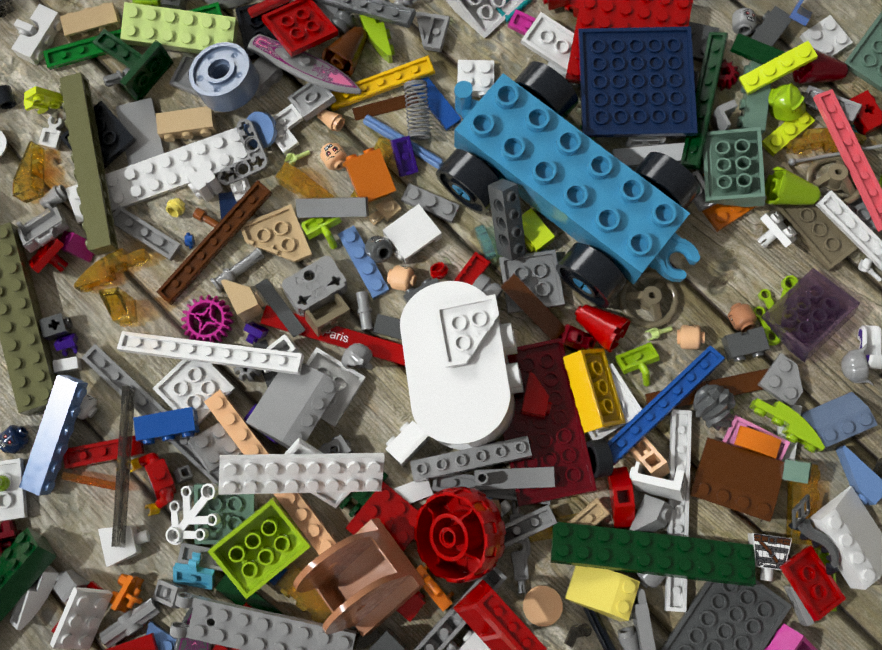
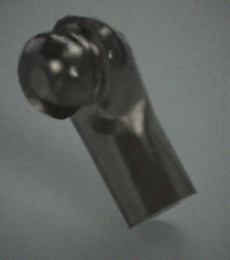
M586 623L571 626L564 644L573 648L577 638L591 635V627Z

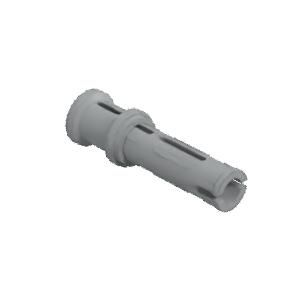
M256 248V250L230 269H223V273L210 280L221 293L224 288L221 280L225 279L236 282L238 276L265 257Z

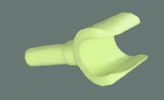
M307 150L297 155L288 153L284 162L290 161L288 168H293L296 161L310 155V151Z
M670 326L663 329L656 327L648 329L645 333L650 332L652 337L647 340L658 339L661 334L670 332L673 328Z

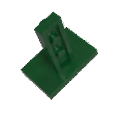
M103 29L93 41L96 47L129 69L127 74L120 80V83L136 101L142 100L174 63L162 44L157 40L153 42L143 55L106 29Z

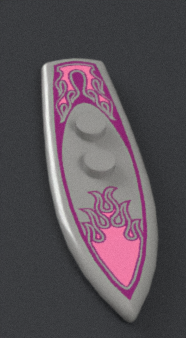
M262 34L253 37L248 44V49L253 53L313 85L347 94H361L362 92L357 84L340 69L305 51L291 57L279 41Z

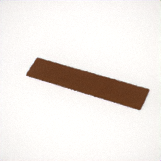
M405 95L353 108L355 120L364 119L366 115L376 116L406 108Z

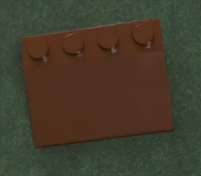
M707 437L690 495L770 522L777 502L785 462Z

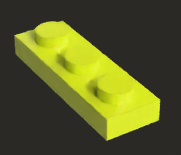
M805 110V113L800 118L793 121H785L762 140V146L774 156L812 125L815 120Z

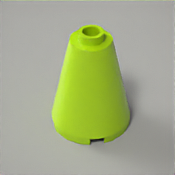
M775 167L773 175L769 174L766 179L765 196H767V200L765 202L767 204L813 205L820 199L821 192L818 186L783 167Z

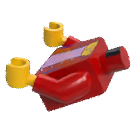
M152 452L127 461V464L131 463L133 467L130 472L141 469L144 466L157 498L155 503L145 505V509H150L148 516L159 514L160 509L170 503L176 493L175 484L165 459H160L157 453Z

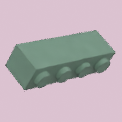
M751 60L748 65H745L743 75L762 64ZM771 83L749 95L741 86L743 99L739 103L741 115L738 116L736 127H739V129L761 127L762 136L766 129L769 105L768 96Z

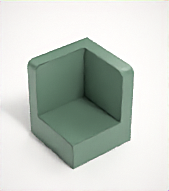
M790 458L785 459L783 479L808 484L810 482L812 462Z

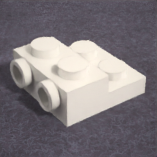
M458 60L457 83L460 81L470 82L473 89L472 97L482 98L494 84V60Z

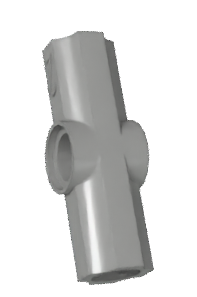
M150 598L136 609H132L120 616L117 622L99 634L102 643L107 648H111L125 637H129L142 629L145 623L161 613L159 604L153 598Z

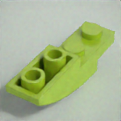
M359 14L362 28L366 31L370 44L388 63H393L392 56L395 55L393 44L389 45L388 39H391L389 28L385 29L384 22H380L378 19Z
M758 398L751 402L749 408L754 410L753 413L760 417L766 416L772 419L771 422L777 426H784L781 433L790 442H799L804 445V449L812 453L824 450L825 446L815 430L789 406L780 401L770 405Z

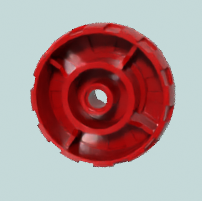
M451 487L431 495L427 502L420 507L416 516V526H414V538L417 543L418 554L431 573L438 578L446 579V582L463 583L479 579L497 566V561L504 553L506 530L499 509L492 500L486 497L485 493L475 488Z

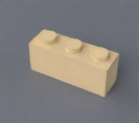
M113 2L103 3L96 7H88L81 11L69 12L66 15L60 16L64 36L70 43L98 36L103 29L112 32L122 27L119 12Z
M207 106L156 113L157 133L162 141L173 142L175 139H192L194 136L208 137L217 133L215 113Z

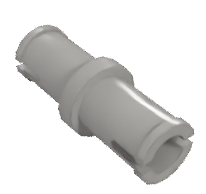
M368 291L357 292V314L360 315L361 331L374 329L371 318L372 308L369 305Z

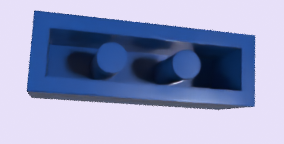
M194 407L133 417L136 441L143 443V445L155 444V440L160 439L163 442L175 440L176 436L189 438L193 437L194 433L200 432L197 409Z

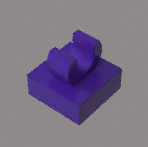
M254 321L246 323L244 331L249 333L246 341L251 344L257 343L258 339L267 336L269 329Z
M76 332L57 338L54 343L56 351L62 350V354L65 357L69 354L67 348H72L74 354L77 353L78 346L76 343L78 336Z

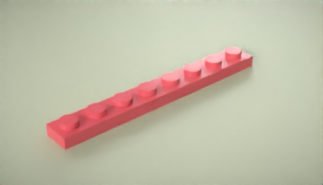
M833 89L817 94L813 97V100L878 232L882 231V189Z

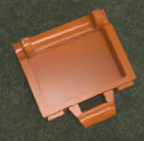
M420 564L416 570L424 580L425 585L423 588L442 611L446 610L453 603L450 599L454 595L453 591L446 595L426 571L428 566Z

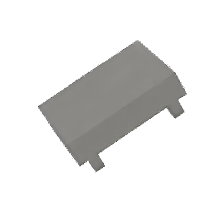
M48 202L45 204L48 209L24 225L20 221L16 223L19 227L17 230L21 242L30 253L49 243L69 228L61 210L56 204L52 206Z

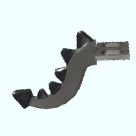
M806 494L792 509V523L789 524V527L801 532V540L810 539L813 547L822 545L821 552L830 554L826 556V559L830 561V563H826V573L831 575L839 571L837 567L839 552L834 542L827 535L813 528L810 519H805L810 514V495ZM806 502V511L804 512V504Z

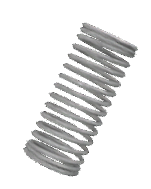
M412 80L404 83V90H406L404 92L406 94L405 109L407 111L406 118L408 119L407 127H409L407 134L410 136V140H425L431 137L429 132L431 131L429 129L431 125L428 124L430 123L428 120L430 117L427 116L430 114L427 112L429 111V108H427L429 106L427 104L429 102L427 100L428 92L426 91L428 88L426 87L427 82L424 80ZM413 93H425L420 95H411ZM414 97H426L421 99H411ZM415 101H426L422 103H411ZM416 105H427L423 107H412ZM417 109H427L423 111H412ZM419 113H427V114H424V115H413V114H419ZM420 117H427L425 119H414Z

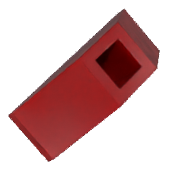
M627 467L613 468L612 474L608 476L614 528L631 527L635 519V500Z

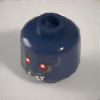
M10 425L0 433V449L7 454L18 453L29 442L28 431L23 426Z

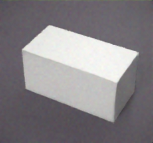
M75 356L53 360L54 373L62 374L82 370L81 358Z

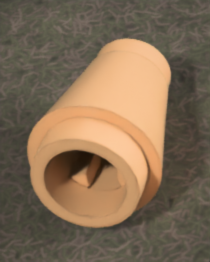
M326 109L317 114V118L332 131H340L345 124V119L341 114Z

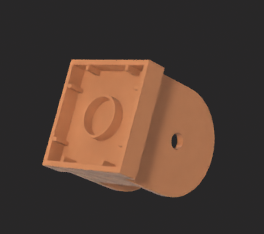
M379 518L371 519L355 535L341 540L321 553L299 573L293 583L294 588L299 593L316 589L332 612L322 626L327 635L355 626L362 637L371 634L425 585L423 578Z

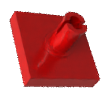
M56 236L55 239L42 246L28 261L31 268L39 273L47 263H50L59 272H62L64 268L61 265L66 268L68 262L56 253L64 246V243Z

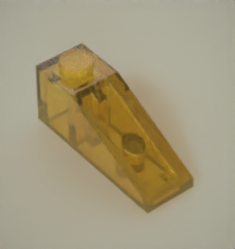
M286 161L275 176L279 185L300 198L334 197L322 186Z
M119 287L99 290V295L115 323L121 327L131 326L132 323L138 322L135 299Z

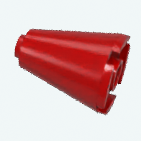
M587 304L583 307L579 306L575 312L576 321L610 353L619 345V339L625 336L630 326L628 318Z

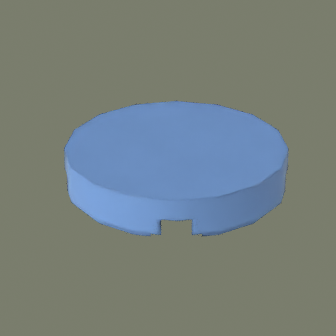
M266 112L251 113L246 119L254 123L264 148L270 147L277 137L274 118ZM244 124V131L247 132L248 136H254V134L251 135L248 132L250 125ZM251 140L249 145L257 148L258 143L256 140Z

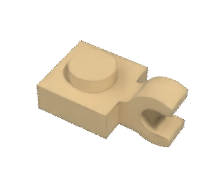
M389 195L376 205L378 211L373 212L369 216V221L373 225H376L383 218L388 222L400 213L402 208Z

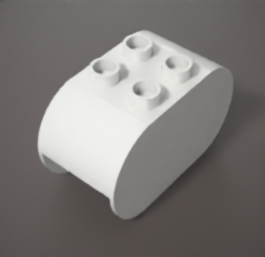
M443 281L423 288L408 301L401 315L400 331L411 409L415 422L424 433L442 445L456 450H464L492 444L505 433L512 422L515 412L514 394L524 392L518 362L510 364L508 362V355L517 354L514 330H512L511 323L501 324L499 318L467 364L450 368L445 367L434 307L487 295L468 283Z

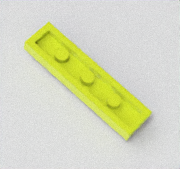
M808 40L739 77V81L747 95L816 60L818 55Z

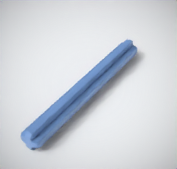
M366 115L363 120L364 125L389 140L404 137L370 115ZM411 140L415 156L437 169L441 167L443 159Z

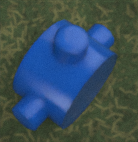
M188 232L184 237L185 245L191 249L195 245L194 236Z

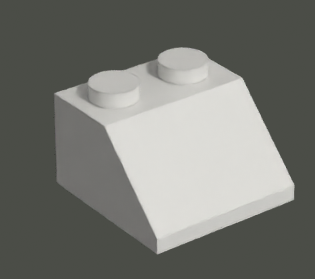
M414 421L410 424L406 422L400 428L401 433L397 437H391L386 443L388 447L385 450L402 466L430 439V436L424 433Z

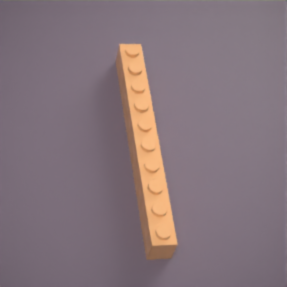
M218 390L204 401L244 455L271 454L250 425L245 423L244 417L224 391ZM274 493V496L319 555L338 543L301 493Z

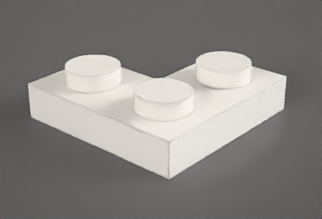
M290 104L273 117L277 130L275 143L284 155L299 145L290 129L304 120L293 104Z

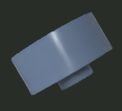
M221 42L205 48L195 57L189 69V81L208 108L218 112H229L244 106L253 98L259 86V74L248 54L241 46L235 43Z

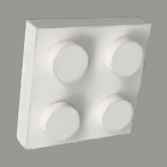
M831 15L800 36L803 42L809 40L813 48L832 57L853 43Z

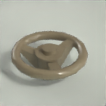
M841 155L816 159L807 168L805 180L819 188L826 187L832 191L843 190L849 196L842 199L846 205L856 202L861 197L848 177V169L844 165ZM836 161L835 164L830 166L827 173L812 182L814 171L821 164Z
M653 270L644 271L639 279L650 277L657 279L658 281L654 286H648L642 291L628 292L632 283L626 279L627 284L618 295L619 306L624 316L635 326L645 329L659 328L669 323L676 315L679 305L678 291L673 282ZM666 285L671 293L672 303L669 311L662 318L660 309L662 293L660 290ZM627 301H635L640 308L650 311L654 321L647 322L635 317L630 312Z

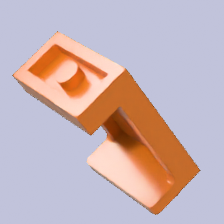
M372 147L364 150L362 155L352 154L346 157L343 167L347 169L357 197H368L369 203L393 194L396 191L380 148L374 150Z

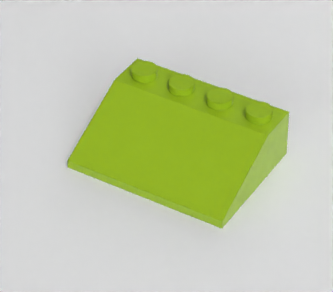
M274 496L214 544L207 552L247 599L309 549L311 545Z

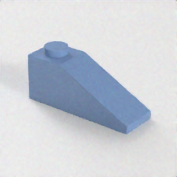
M845 445L837 447L835 450L849 485L853 487L864 505H876L882 498V479Z

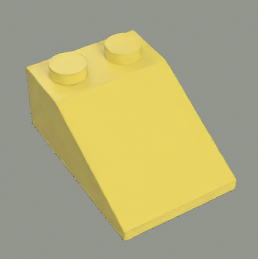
M575 566L565 599L619 622L629 621L640 581L608 569Z

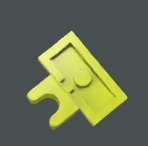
M38 86L24 92L26 111L39 109L37 111L38 114H42L49 110L48 107L51 109L60 108L62 102H64L61 93Z

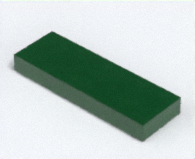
M740 33L737 34L730 50L732 53L762 65L786 53Z

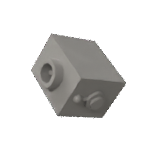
M341 434L318 449L323 454H332L331 452L353 453L350 448V441L345 440Z

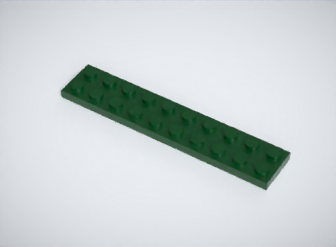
M557 522L552 526L550 563L751 587L756 585L754 545Z

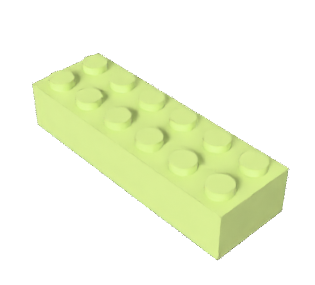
M124 2L120 39L128 45L150 47L157 40L165 50L199 54L205 48L216 43L230 42L236 44L238 21L236 17Z

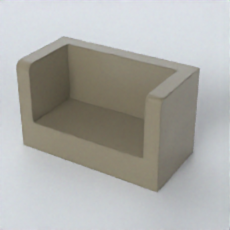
M338 293L334 295L333 303L313 314L309 310L305 311V320L318 337L350 318V308Z

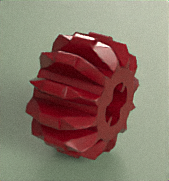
M726 58L723 59L718 82L720 91H723L725 88L727 90L731 89L732 86L736 85L740 73L737 72L738 66H732L733 61L727 63Z

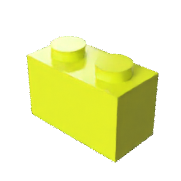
M532 208L522 214L526 248L530 252L542 251L554 241L555 236Z

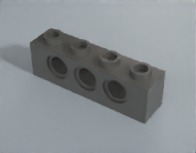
M500 179L488 185L497 254L513 261L526 254L518 184Z

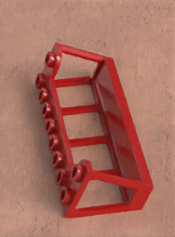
M484 580L480 581L453 607L490 650H547Z

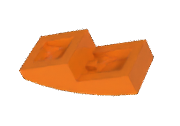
M740 426L734 445L776 459L782 440L763 432Z

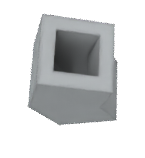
M189 465L177 468L173 472L177 484L187 482L193 476Z

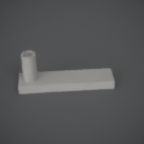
M554 467L474 470L475 489L555 487Z

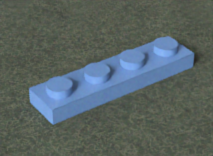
M355 226L338 233V237L373 300L389 292V287L375 262L367 256L365 244Z

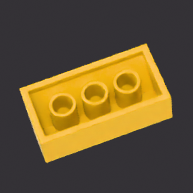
M604 348L580 350L563 357L584 433L626 423Z

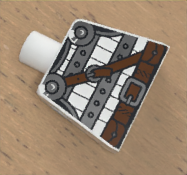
M748 533V544L754 545L755 567L761 568L760 580L773 582V569L781 570L780 566L787 561L792 538Z

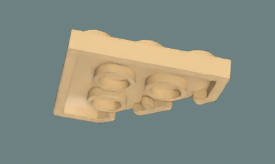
M291 204L248 221L240 229L248 245L294 263L313 256Z

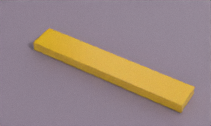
M429 55L355 82L361 89V94L330 91L337 100L330 105L332 111L403 86L405 82L419 80L435 74Z

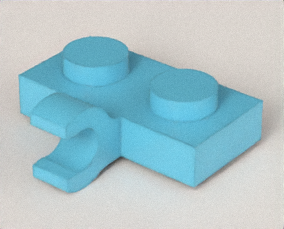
M193 552L192 559H189L188 565L175 563L173 567V583L212 590L215 585V570L199 567L201 553Z

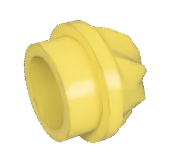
M174 198L167 202L166 211L171 216L178 217L184 213L185 203L180 198Z

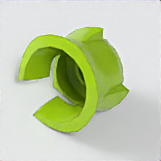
M793 83L783 84L775 89H771L768 96L769 113L775 119L781 121L796 120L805 113V97L802 96L801 91Z

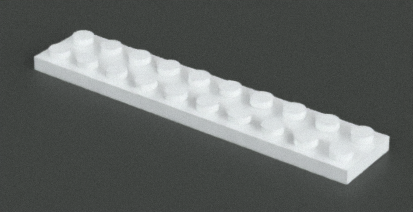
M237 128L105 174L112 213L119 206L127 208L188 186L190 184L188 176L194 171L197 172V169L203 164L207 165L214 175H218L221 169L247 158L248 155L237 132ZM77 184L65 190L78 224H82L84 219L79 209L81 201L76 191Z

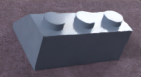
M853 392L801 413V417L815 430L825 448L878 425L869 407Z

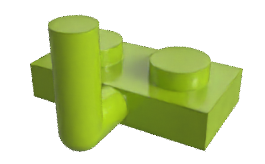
M315 217L300 224L309 240L323 233L330 248H337L338 245L329 229L342 222L340 217Z
M651 342L615 356L616 362L623 374L640 369L643 385L645 387L650 386V371L647 365L660 360Z

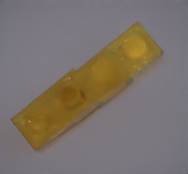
M828 128L808 129L801 135V138L790 140L785 146L786 154H800L808 149L816 151L823 148L824 153L839 152ZM854 132L861 146L867 138L862 134Z
M124 248L116 250L91 265L77 279L74 287L80 292L87 293L93 291L95 287L108 286L112 281L117 280L116 272L123 273L130 267L142 266L151 260L149 253L144 248L128 253Z

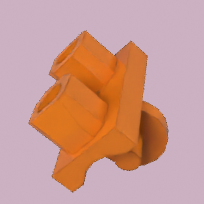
M121 574L118 584L122 588L120 592H111L113 594L110 600L112 604L111 609L126 613L129 608L132 609L134 603L141 604L143 599L139 597V594L142 591L140 587L144 579L133 575Z

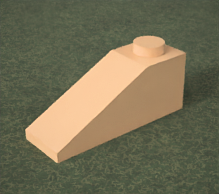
M646 437L629 451L636 461L641 462L646 475L663 478L670 473L667 461Z

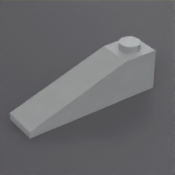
M549 505L505 524V549L556 524L557 521Z

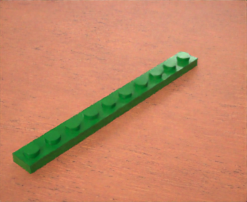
M218 2L188 10L222 15ZM121 29L110 33L120 39ZM97 36L43 51L49 70L106 55V53L93 44Z

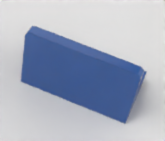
M799 0L789 18L806 26L813 12L803 8L801 4L804 0Z

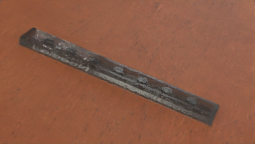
M129 385L122 386L111 543V547L125 548L135 404V389Z

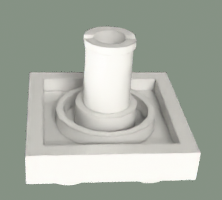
M772 210L760 218L769 228L766 233L757 239L759 243L767 239L761 244L764 248L776 238L785 247L798 239L795 236L797 234L791 226L787 227L783 222L784 218L779 212Z

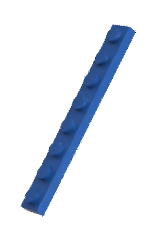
M710 345L607 443L612 452L613 465H616L725 360V357Z

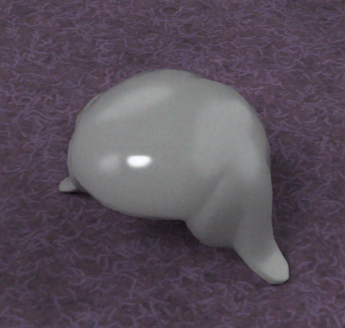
M352 344L345 350L341 363L346 369L364 367L371 370L373 365L369 361L372 358L373 352L364 344Z
M867 344L863 348L849 351L841 361L843 375L853 383H870L874 386L868 379L869 368L864 354Z

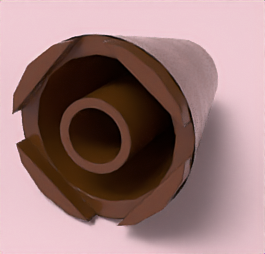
M353 27L324 49L322 59L350 77L355 72L367 42L368 36L366 31L362 27Z

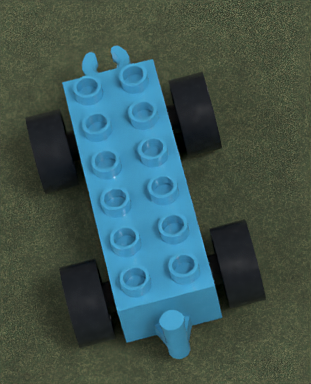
M532 61L514 81L503 73L480 101L472 99L473 89L470 82L460 81L455 85V110L462 116L463 120L454 130V147L457 149L453 151L436 171L438 180L460 203L482 215L486 214L491 208L488 185L500 179L518 184L520 198L578 241L574 243L556 265V270L563 281L581 297L596 306L608 308L627 284L626 279L635 284L648 267L655 269L658 274L671 282H682L687 274L684 270L672 267L669 262L671 254L676 252L682 253L690 265H695L700 260L697 248L691 242L682 239L676 234L690 214L687 208L700 193V186L696 178L677 160L660 152L648 153L633 171L565 120L578 105V97L570 83L556 70L544 63Z

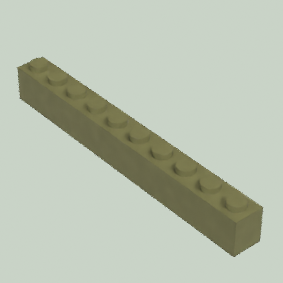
M79 72L61 77L59 90L64 101L62 102V107L66 113L65 125L69 130L68 142L72 148L71 159L75 166L73 173L78 184L76 191L81 201L79 209L84 219L82 226L87 237L85 244L90 252L98 256L119 250L90 84L89 80Z

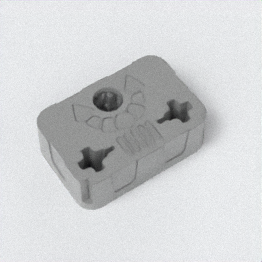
M324 256L283 280L282 287L297 314L305 317L306 310L312 313L334 300L336 293L340 296L347 291V281L330 256Z

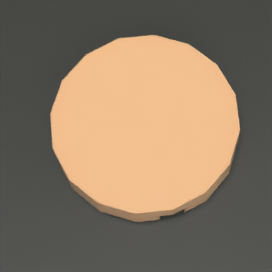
M538 585L531 588L525 594L523 611L526 618L532 624L547 627L554 624L560 618L563 611V602L555 589L546 585Z

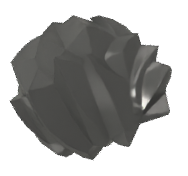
M706 384L696 392L693 401L696 417H702L708 429L714 427L719 431L721 427H731L730 421L734 420L732 415L735 413L734 407L736 405L733 394L730 393L729 389H724L723 386Z

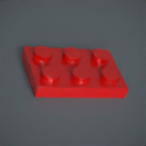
M812 545L806 546L780 566L783 574L814 621H819L846 600L832 576L826 573V567Z

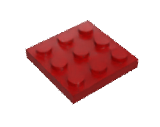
M295 0L262 15V22L291 57L338 36V29L313 0Z
M383 482L381 491L374 492L346 526V529L355 535L371 519L379 518L404 552L414 539V526H416L418 510Z

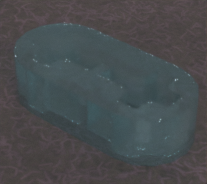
M482 224L474 227L485 258L489 260L496 257L485 226Z

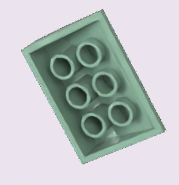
M761 127L708 132L703 152L705 201L707 203L740 207L765 206Z

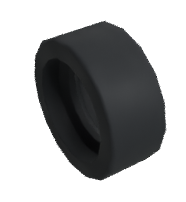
M604 439L588 441L586 445L594 478L610 476L614 465L608 443Z

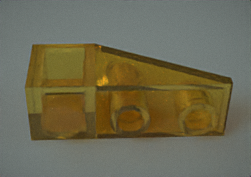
M29 141L13 179L12 196L25 203L44 197L45 149L33 141Z

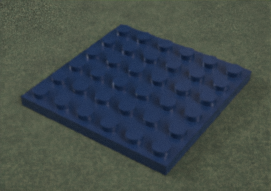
M691 27L585 28L578 30L582 132L589 138L697 135Z

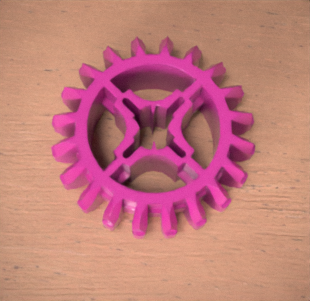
M207 295L206 300L203 296H200V301L193 299L194 304L192 306L187 304L189 310H183V313L186 315V317L181 318V321L185 322L182 325V328L186 330L184 334L190 336L189 340L216 343L215 340L217 339L221 343L223 341L222 335L226 338L228 337L226 330L232 331L228 324L234 323L230 319L233 313L228 312L230 306L225 305L226 302L223 299L219 301L217 296L212 299L211 295ZM206 308L203 313H198L201 309ZM216 308L221 312V322L215 319ZM210 318L213 322L210 321L205 323L202 319L208 320ZM194 319L200 323L198 333L194 329ZM212 328H218V329H217L216 331H214L213 333L208 334V332L210 331V329H212Z

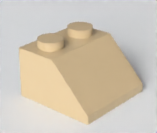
M225 279L221 280L237 315L244 323L264 313L263 307L265 303L257 291L253 292L250 287Z

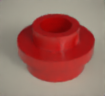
M437 262L430 268V275L433 279L436 277L437 279H443L449 272L447 265H444L443 262Z

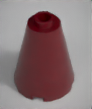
M813 48L818 55L817 59L792 72L793 80L799 84L842 81L847 76L848 67L846 63Z

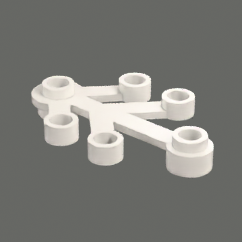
M207 483L202 486V496L193 508L191 506V497L194 496V487L191 485L184 486L181 489L183 503L181 500L170 502L169 509L171 510L172 526L166 531V539L169 543L179 545L184 539L205 540L209 536L206 528L187 531V527L190 524L215 526L220 523L221 518L217 513L209 514L208 516H197L210 499H215L218 496L219 487L215 483ZM183 509V520L180 523L179 512Z

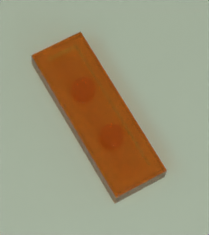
M63 472L62 479L66 481L124 492L127 484L123 483L117 484V482L68 472Z

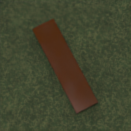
M515 274L500 286L551 340L557 339L565 331V326Z

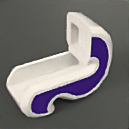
M862 325L858 330L857 337L860 341L859 349L867 344L864 354L867 359L868 368L882 369V329L879 326Z

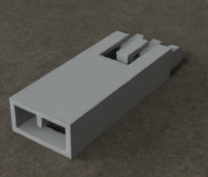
M638 588L631 612L634 629L637 632L639 650H656L645 591Z

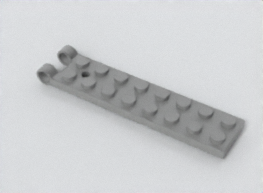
M180 592L177 593L175 605L180 608H193L190 625L182 622H173L169 635L174 638H190L239 650H353L357 631L345 629L327 635L322 629L323 623ZM208 619H214L215 624L210 625Z

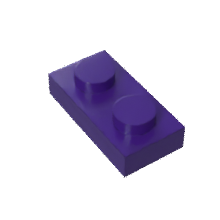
M410 136L390 140L399 177L419 172Z

